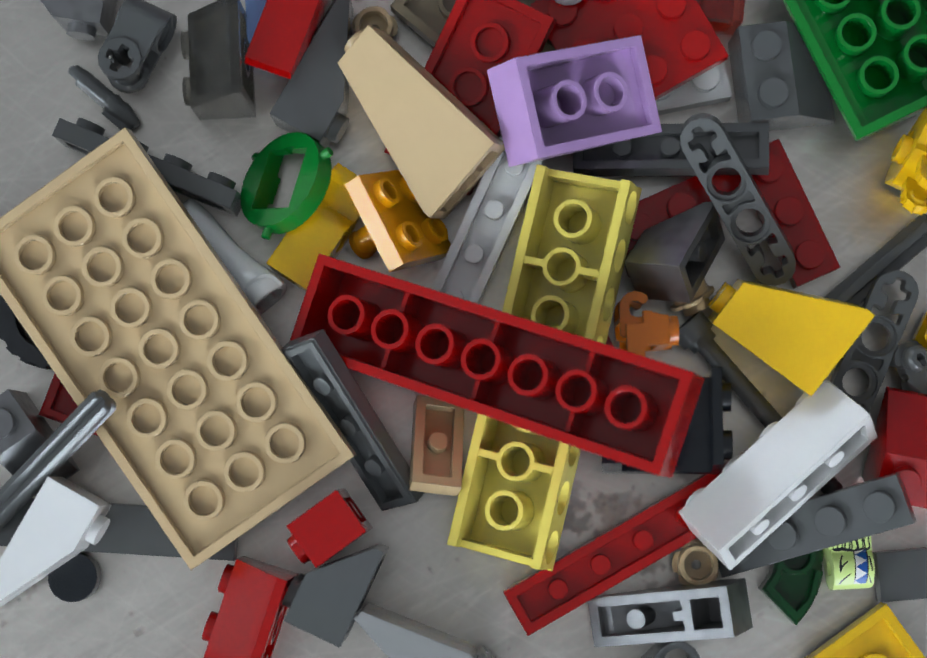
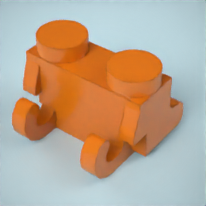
M632 291L624 295L614 308L615 340L619 342V349L645 357V352L671 350L672 346L679 345L678 317L669 316V314L663 315L649 310H643L642 317L632 316L629 308L639 310L648 301L646 294Z

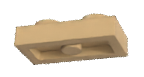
M416 396L413 405L409 491L458 496L462 488L464 408L429 396Z

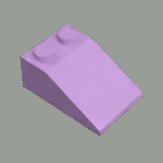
M641 35L516 57L487 70L509 167L662 132Z

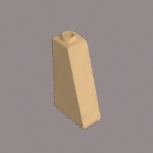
M368 25L365 29L357 31L348 40L344 48L346 53L338 61V65L422 211L429 218L445 219L505 150L504 143L385 31Z

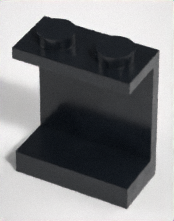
M711 367L709 377H703L705 379L674 474H721L724 460L732 459V430H723V412H731L732 391L730 382H722V367ZM602 456V473L652 474Z

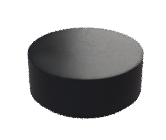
M83 552L48 575V584L51 591L57 598L66 602H78L87 599L96 592L101 581V570L97 561L92 556Z

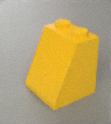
M737 279L732 286L724 282L708 303L709 308L713 310L709 315L712 324L811 397L875 316L868 309L853 303Z

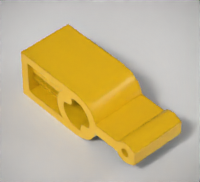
M339 163L331 171L327 192L316 211L302 225L286 233L266 263L273 271L304 291L307 290L318 254L336 259L360 218L345 187L346 183L358 175Z

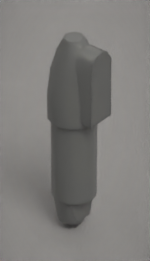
M78 65L69 67V74L76 80V86L103 108L101 114L120 130L125 127L131 130L139 126L140 121L134 110L118 94H114L95 76Z

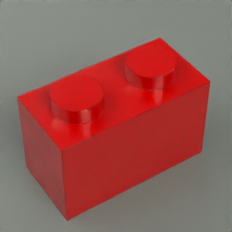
M337 489L286 526L292 534L287 539V542L303 564L311 561L315 568H317L373 527L347 490Z

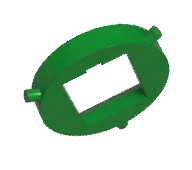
M301 132L284 134L270 142L260 153L256 152L252 155L253 162L245 175L241 189V208L246 219L263 230L261 235L263 239L270 240L272 234L287 233L302 225L316 211L327 192L332 171L330 157L333 156V151L330 147L325 148L307 134ZM305 154L289 207L267 208L268 204H273L281 180L278 177L284 155Z

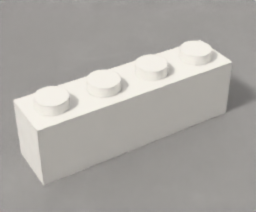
M826 378L812 397L806 392L803 393L797 400L795 407L779 422L776 421L769 424L760 434L759 440L747 451L730 459L724 466L722 473L706 488H700L692 493L685 506L679 511L681 517L690 531L731 571L878 437L870 414Z

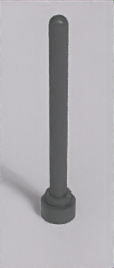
M702 311L694 314L679 327V345L684 350L689 348L694 354L699 352L711 367H722V379L725 382L731 383V389L765 428L769 424L776 421L779 422L782 419L781 415L713 340L716 336L711 330L713 324ZM833 477L820 490L825 494L842 489L843 486Z

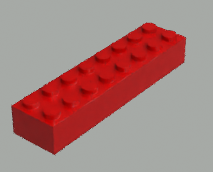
M318 254L290 341L324 329L349 369L657 476L668 478L673 477L705 379L689 370L322 254Z

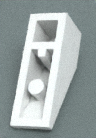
M47 477L0 558V607L87 549L90 543L96 545L110 524V519L105 516L112 505L63 477Z

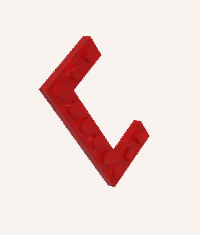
M777 139L770 142L769 174L752 175L793 248L796 269L789 282L792 288L795 289L841 267L780 140ZM713 175L712 182L717 189L729 192L738 187L741 182V176ZM697 176L639 201L627 255L634 248L644 230L704 202H712ZM756 210L759 219L763 225L764 216L760 211ZM771 233L768 237L770 238L776 236L774 233ZM785 255L778 257L780 263L781 260L785 257ZM608 335L606 345L613 346Z

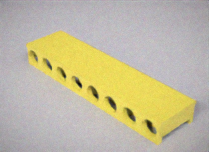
M537 164L502 312L606 344L642 191L641 187H637L630 180H611L549 169L547 166ZM478 413L463 473L462 488L458 494L447 545L463 547L528 565L531 566L530 568L537 570L553 571L581 449Z

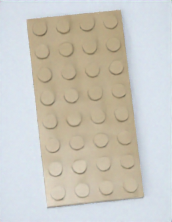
M125 127L0 218V294L77 406L91 392L104 390L116 402L115 412L95 432L190 570L196 568L357 455L326 409L282 353V346L130 129Z

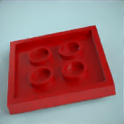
M536 0L530 4V7L557 20L548 38L554 51L641 35L655 101L723 63L729 56L697 0H582L575 5L567 6L558 4L554 0Z

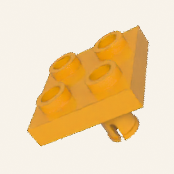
M399 169L358 175L345 184L365 226L349 235L350 246L358 257L362 259L370 258L378 251L389 273L441 260L446 257L451 243L448 239V231L441 219L429 218L422 211Z

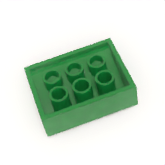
M782 0L855 141L917 116L927 107V0Z

